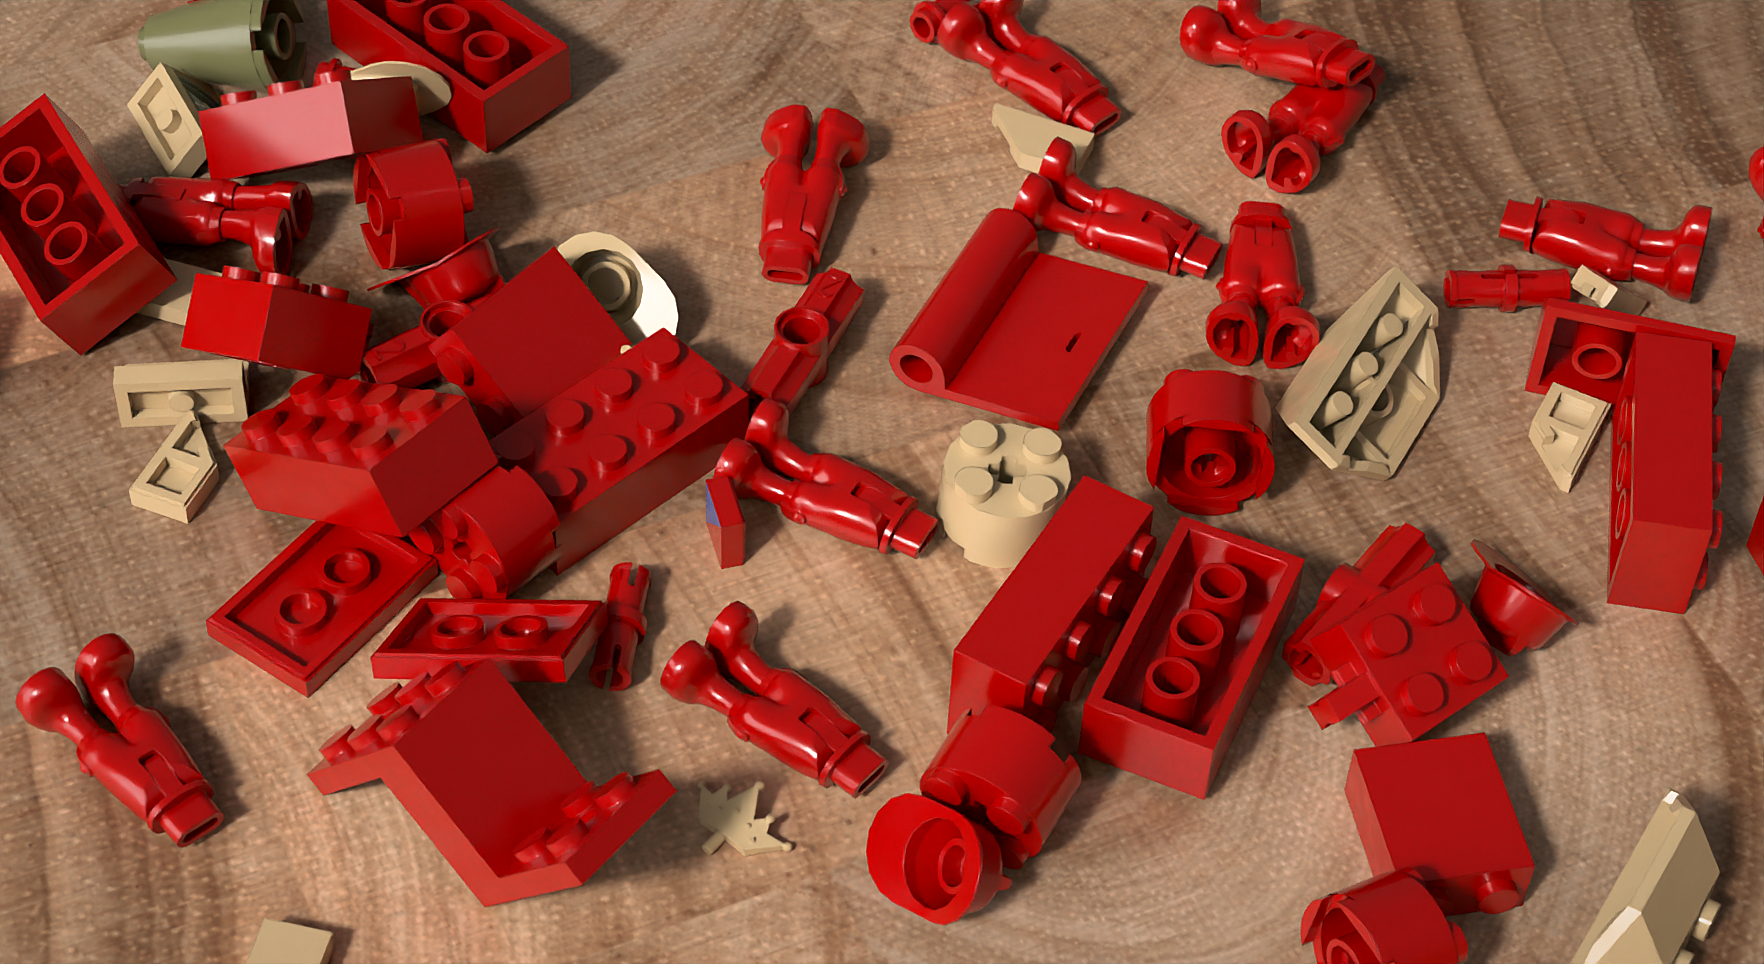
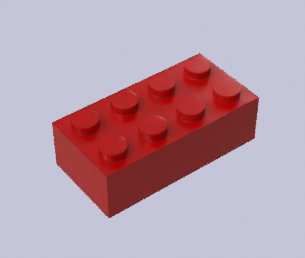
M327 0L332 45L362 66L384 61H400L424 66L440 74L449 83L452 97L448 105L430 114L485 153H489L571 98L569 45L502 0Z
M45 93L0 127V254L39 320L81 356L178 279L85 132Z
M662 327L490 439L488 442L493 452L502 456L498 459L499 463L497 465L506 471H510L518 465L527 472L546 494L558 515L561 527L552 534L555 547L564 542V553L549 569L557 576L715 469L725 447L733 438L738 437L745 441L748 429L749 394L665 327Z
M1642 332L1635 333L1611 415L1607 568L1608 604L1685 614L1693 589L1702 591L1705 586L1709 561L1706 549H1717L1723 526L1722 510L1713 509V500H1717L1721 488L1723 465L1722 462L1712 461V453L1717 452L1722 433V416L1712 414V407H1716L1722 384V370L1712 368V342Z
M323 374L310 375L296 382L289 389L290 396L273 409L262 410L247 418L241 425L242 431L223 445L257 509L402 538L499 463L466 396L435 392L432 389L420 390L398 387L395 384L384 385L363 382L359 379L348 380L327 377Z
M1086 475L1081 478L953 650L946 734L950 733L964 710L972 707V715H980L986 705L999 706L1017 712L1052 733L1057 719V710L1064 701L1073 703L1078 698L1086 683L1089 665L1096 656L1104 659L1109 654L1119 634L1120 621L1126 613L1131 614L1148 581L1144 577L1145 568L1149 564L1157 544V538L1150 535L1154 513L1153 506Z
M1181 516L1084 703L1078 753L1205 800L1294 613L1305 559Z

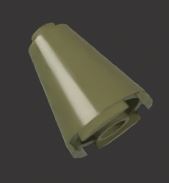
M197 0L150 15L145 26L139 31L138 49L143 60L148 61L153 70L162 62L207 82L268 93L267 85L301 80L304 74L306 41L296 42L294 23H304L303 12L299 0Z

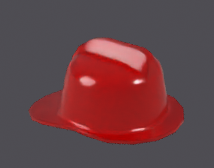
M495 227L461 246L438 262L372 286L367 291L369 292L398 281L424 309L442 300H455L467 304L492 293L506 283L489 238L500 229Z
M1476 539L1470 543L1485 565L1470 601V610L1478 619V627L1492 647L1507 656H1514L1523 648L1536 651L1565 623L1570 622L1575 626L1579 624L1559 610L1540 586L1506 557Z
M905 793L891 798L877 811L869 828L866 856L869 873L877 889L893 903L921 916L931 923L946 926L959 921L963 915L985 908L994 898L997 891L1007 890L1012 886L1013 879L1002 873V850L997 838L989 829L980 823L966 818L958 811L926 796Z

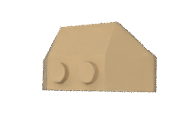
M1394 266L1325 331L1318 345L1311 352L1275 409L1286 425L1331 470L1385 481L1393 476L1440 399L1439 350L1434 328L1438 327V308L1397 266Z
M1668 787L1662 801L1570 964L1692 963L1695 954L1685 950L1691 937H1694L1704 942L1721 908L1720 903L1710 899L1720 870L1697 813L1682 793Z

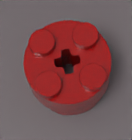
M440 137L377 149L367 154H361L356 158L353 172L356 205L366 203L370 221L360 224L368 251L379 268L383 270L402 269L436 262L469 242L465 229L464 214L473 211V193L466 177L456 178L452 166L450 148L445 138Z
M1177 369L1170 372L1165 377L1163 386L1151 399L1146 413V473L1153 489H1155L1156 485L1167 495V503L1176 509L1202 516L1225 515L1239 510L1238 502L1247 499L1255 494V500L1258 499L1269 488L1275 470L1272 409L1269 400L1264 394L1262 383L1253 376L1237 375L1221 370L1192 371L1189 369Z
M495 454L497 460L502 457L500 455ZM496 464L409 533L410 538L419 550L437 559L438 566L447 576V588L453 598L508 599L557 562L564 553V542L555 547L552 534L561 527L553 505L535 480L518 465L510 471H506Z
M986 705L980 715H972V707L963 711L921 776L919 785L922 796L950 807L963 814L966 818L980 823L989 829L997 838L1002 850L1003 867L1017 870L1022 868L1027 858L1034 857L1040 852L1081 784V773L1077 762L1071 754L1063 763L1050 749L1056 738L1044 727L1012 710Z
M1411 867L1387 871L1318 898L1307 906L1301 921V944L1303 946L1313 942L1317 964H1459L1468 957V944L1463 931L1456 923L1446 920L1439 905L1427 891L1423 878Z

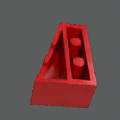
M339 70L314 75L316 86L304 89L303 80L267 85L268 97L257 99L256 90L221 95V107L198 111L210 178L236 180L318 166L321 163L346 158L356 159L359 155L373 152V150L376 151L377 149L423 141L412 76L352 80L350 70Z

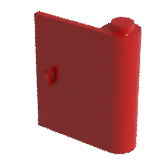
M1007 208L993 209L984 217L890 352L889 363L898 379L915 390L1059 431L1148 292V281L1041 253L1038 248L1036 230L1027 217L1018 211Z

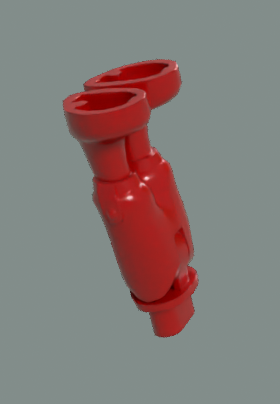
M981 0L978 9L964 1L955 5L945 15L937 33L939 45L950 55L958 59L972 61L990 70L991 78L998 86L1012 93L1043 115L1054 121L1095 133V137L1115 125L1120 119L1122 110L1108 99L1109 89L1104 84H1101L1098 78L1079 59L1051 38L1036 34L1031 35L1026 31L1019 21L1024 0Z
M1218 0L1217 11L1204 5L1193 6L1185 15L1180 28L1181 47L1186 56L1192 60L1208 65L1229 64L1241 66L1244 70L1249 71V73L1255 76L1271 77L1305 86L1314 87L1318 84L1321 88H1328L1339 83L1352 87L1366 78L1375 66L1373 54L1360 51L1356 40L1344 37L1321 25L1291 18H1283L1272 23L1264 21L1261 18V0Z
M1375 63L1373 71L1352 87L1339 83L1328 88H1321L1318 84L1314 87L1297 84L1281 100H1277L1271 105L1267 120L1259 112L1253 110H1239L1233 113L1225 121L1221 131L1222 143L1227 156L1236 168L1249 178H1254L1266 167L1267 185L1278 193H1296L1303 190L1318 176L1321 167L1320 156L1332 153L1345 142L1346 134L1357 123L1367 107L1377 98L1378 86L1385 80V72L1381 66Z
M789 105L775 110L764 123L761 142L765 151L775 158L768 165L764 176L760 179L764 196L761 212V240L758 249L762 261H764L761 273L768 281L804 284L809 279L810 270L816 268L821 260L822 251L831 231L840 198L843 199L844 194L847 192L845 177L840 168H850L858 165L866 158L869 151L870 139L866 128L859 120L846 112L835 108H825L821 112L817 129L815 158L810 168L805 171L803 170L802 159L809 151L813 134V117L810 110L805 105Z
M1054 138L1044 155L1038 174L1031 172L1023 182L1013 210L1027 217L1036 232L1051 231L1072 236L1075 242L1086 250L1149 270L1167 271L1168 275L1177 277L1181 271H1184L1203 280L1216 263L1222 250L1223 243L1201 234V224H1192L1190 219L1160 202L1120 187H1102L1098 190L1085 183L1076 174V149L1071 142L1063 138Z
M143 177L132 179L128 185L118 184L152 240L167 244L198 245L204 247H211L216 243L224 242L227 238L238 240L252 248L255 265L261 274L262 271L287 275L292 261V238L304 239L308 234L312 220V196L309 187L303 182L276 181L270 185L241 186L239 182L227 178L151 177L145 182Z
M1538 196L1534 204L1508 200L1500 225L1499 238L1523 242V251L1531 254L1536 253L1542 258L1567 267L1579 269L1582 264L1612 281H1630L1633 278L1662 290L1667 296L1675 300L1691 301L1713 207L1704 205L1693 206L1686 213L1683 221L1677 228L1672 230H1655L1644 228V223L1632 214L1587 202L1549 199L1544 208H1542L1543 198Z
M1243 202L1239 205L1238 214L1231 222L1223 278H1220L1216 284L1222 304L1215 307L1205 320L1206 339L1210 349L1218 357L1235 366H1248L1254 360L1258 348V319L1255 309L1256 306L1260 305L1266 314V329L1263 343L1264 362L1270 369H1284L1299 364L1310 356L1315 346L1319 343V322L1311 312L1300 307L1306 291L1303 289V285L1300 284L1293 228L1290 219L1285 216V209L1277 203Z
M771 397L765 398L755 410L746 432L745 441L738 437L733 438L721 454L713 478L728 475L729 480L732 479L738 500L752 498L780 506L782 514L797 524L807 525L862 547L878 549L879 547V553L888 555L893 549H896L914 559H918L934 537L940 523L939 519L917 509V498L913 496L908 497L906 492L878 474L836 454L814 453L811 455L798 447L789 438L790 415L788 408L784 403ZM777 474H780V475H783V476H786V477H789V478H792V479H795V480L791 482V481L786 480V479H784L783 477H781V476H779V475H777Z
M735 601L721 611L710 627L705 646H702L696 640H689L675 651L667 662L660 678V686L669 696L685 704L704 705L725 715L731 731L739 739L752 743L788 767L817 780L819 785L830 788L836 784L856 799L875 783L888 767L889 760L870 747V734L862 730L833 699L809 683L808 679L796 670L772 668L759 655L754 647L758 633V618L754 610L746 604ZM724 677L733 679L756 693V697L748 693H742Z
M115 633L103 634L93 639L83 648L75 664L74 677L76 686L61 669L56 667H48L32 675L21 686L15 701L17 710L25 721L40 730L59 733L78 746L76 756L81 772L89 777L94 776L126 808L147 823L148 828L156 834L166 832L178 847L184 848L207 835L222 823L224 814L211 800L214 795L213 787L209 781L204 779L185 746L171 730L170 719L154 707L138 705L132 697L129 681L134 669L135 655L134 650L120 635ZM80 693L92 706L100 710L112 721L118 733H111L97 724L84 707Z

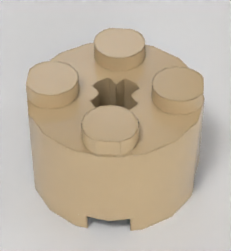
M973 420L962 426L959 437L950 444L943 461L936 510L937 519L940 520L938 529L941 536L944 538L948 534L952 541L963 547V557L970 562L991 568L1016 567L1068 497L1071 473L1068 459L1061 451V439L1047 428L1031 429L1012 423L991 424L984 420Z

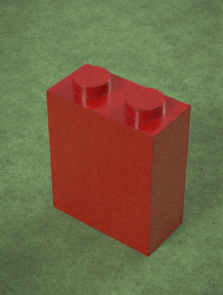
M553 246L427 347L437 358V365L441 373L451 383L458 385L474 404L482 424L489 431L498 435L621 354L622 346H630L632 343L557 248Z
M1485 732L1353 750L1344 791L1373 877L1404 867L1415 869L1423 878L1427 891L1439 905L1445 917L1475 912L1499 914L1513 907L1523 906L1535 864Z

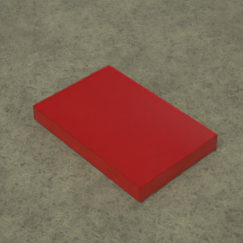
M315 521L206 620L208 636L309 698L439 575L437 559L423 553L400 537Z
M420 598L370 657L374 679L413 680L426 671L433 677L438 671L453 661L458 660L462 666H466L489 657L508 682L567 683L609 624L606 602L601 600Z

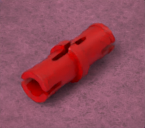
M1513 264L1500 265L1498 270H1447L1443 283L1444 303L1448 309L1497 307L1501 313L1514 312L1516 307L1542 306L1544 298L1547 297L1568 301L1571 296L1570 274L1566 268L1516 270Z
M632 562L619 563L611 569L606 599L609 624L598 638L593 664L589 670L591 682L602 689L607 669L613 668L609 691H622L631 684L636 646L643 642L647 630L648 621L643 612L648 589L652 583V575L648 569L639 565L635 582L629 585Z

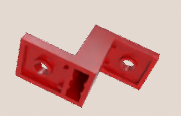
M489 657L466 666H462L456 660L442 668L433 677L426 671L415 677L404 687L399 682L390 685L368 703L366 708L372 715L357 729L352 724L344 727L319 748V752L323 755L324 759L306 774L323 796L381 778L484 907L583 885L677 792L660 769L632 777L625 771L599 786L594 781L587 782Z

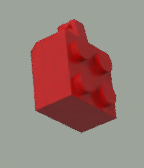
M224 265L221 277L196 273L181 347L273 368L296 369L314 374H323L327 377L349 380L360 371L363 352L369 348V341L373 335L374 326L370 323L372 309L347 303L350 291L312 283L309 293L310 285L300 283L301 279L266 271H262L261 276L259 272Z
M1439 562L1397 583L1310 639V642L1338 687L1309 705L1308 709L1321 730L1355 713L1375 747L1414 741L1507 679L1509 675Z

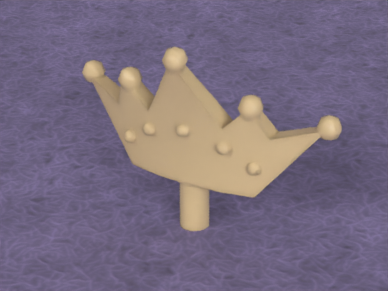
M705 781L698 782L697 788L701 790L699 823L714 833L701 846L705 853L711 855L724 841L744 856L780 850L789 852L792 850L793 846L791 843H783L769 835L770 825L775 821L773 815L769 814L765 818L756 819L759 791L763 790L765 786L762 781H757L755 786L728 799V793L732 790L730 784H724L721 789L712 794L706 788L707 784Z

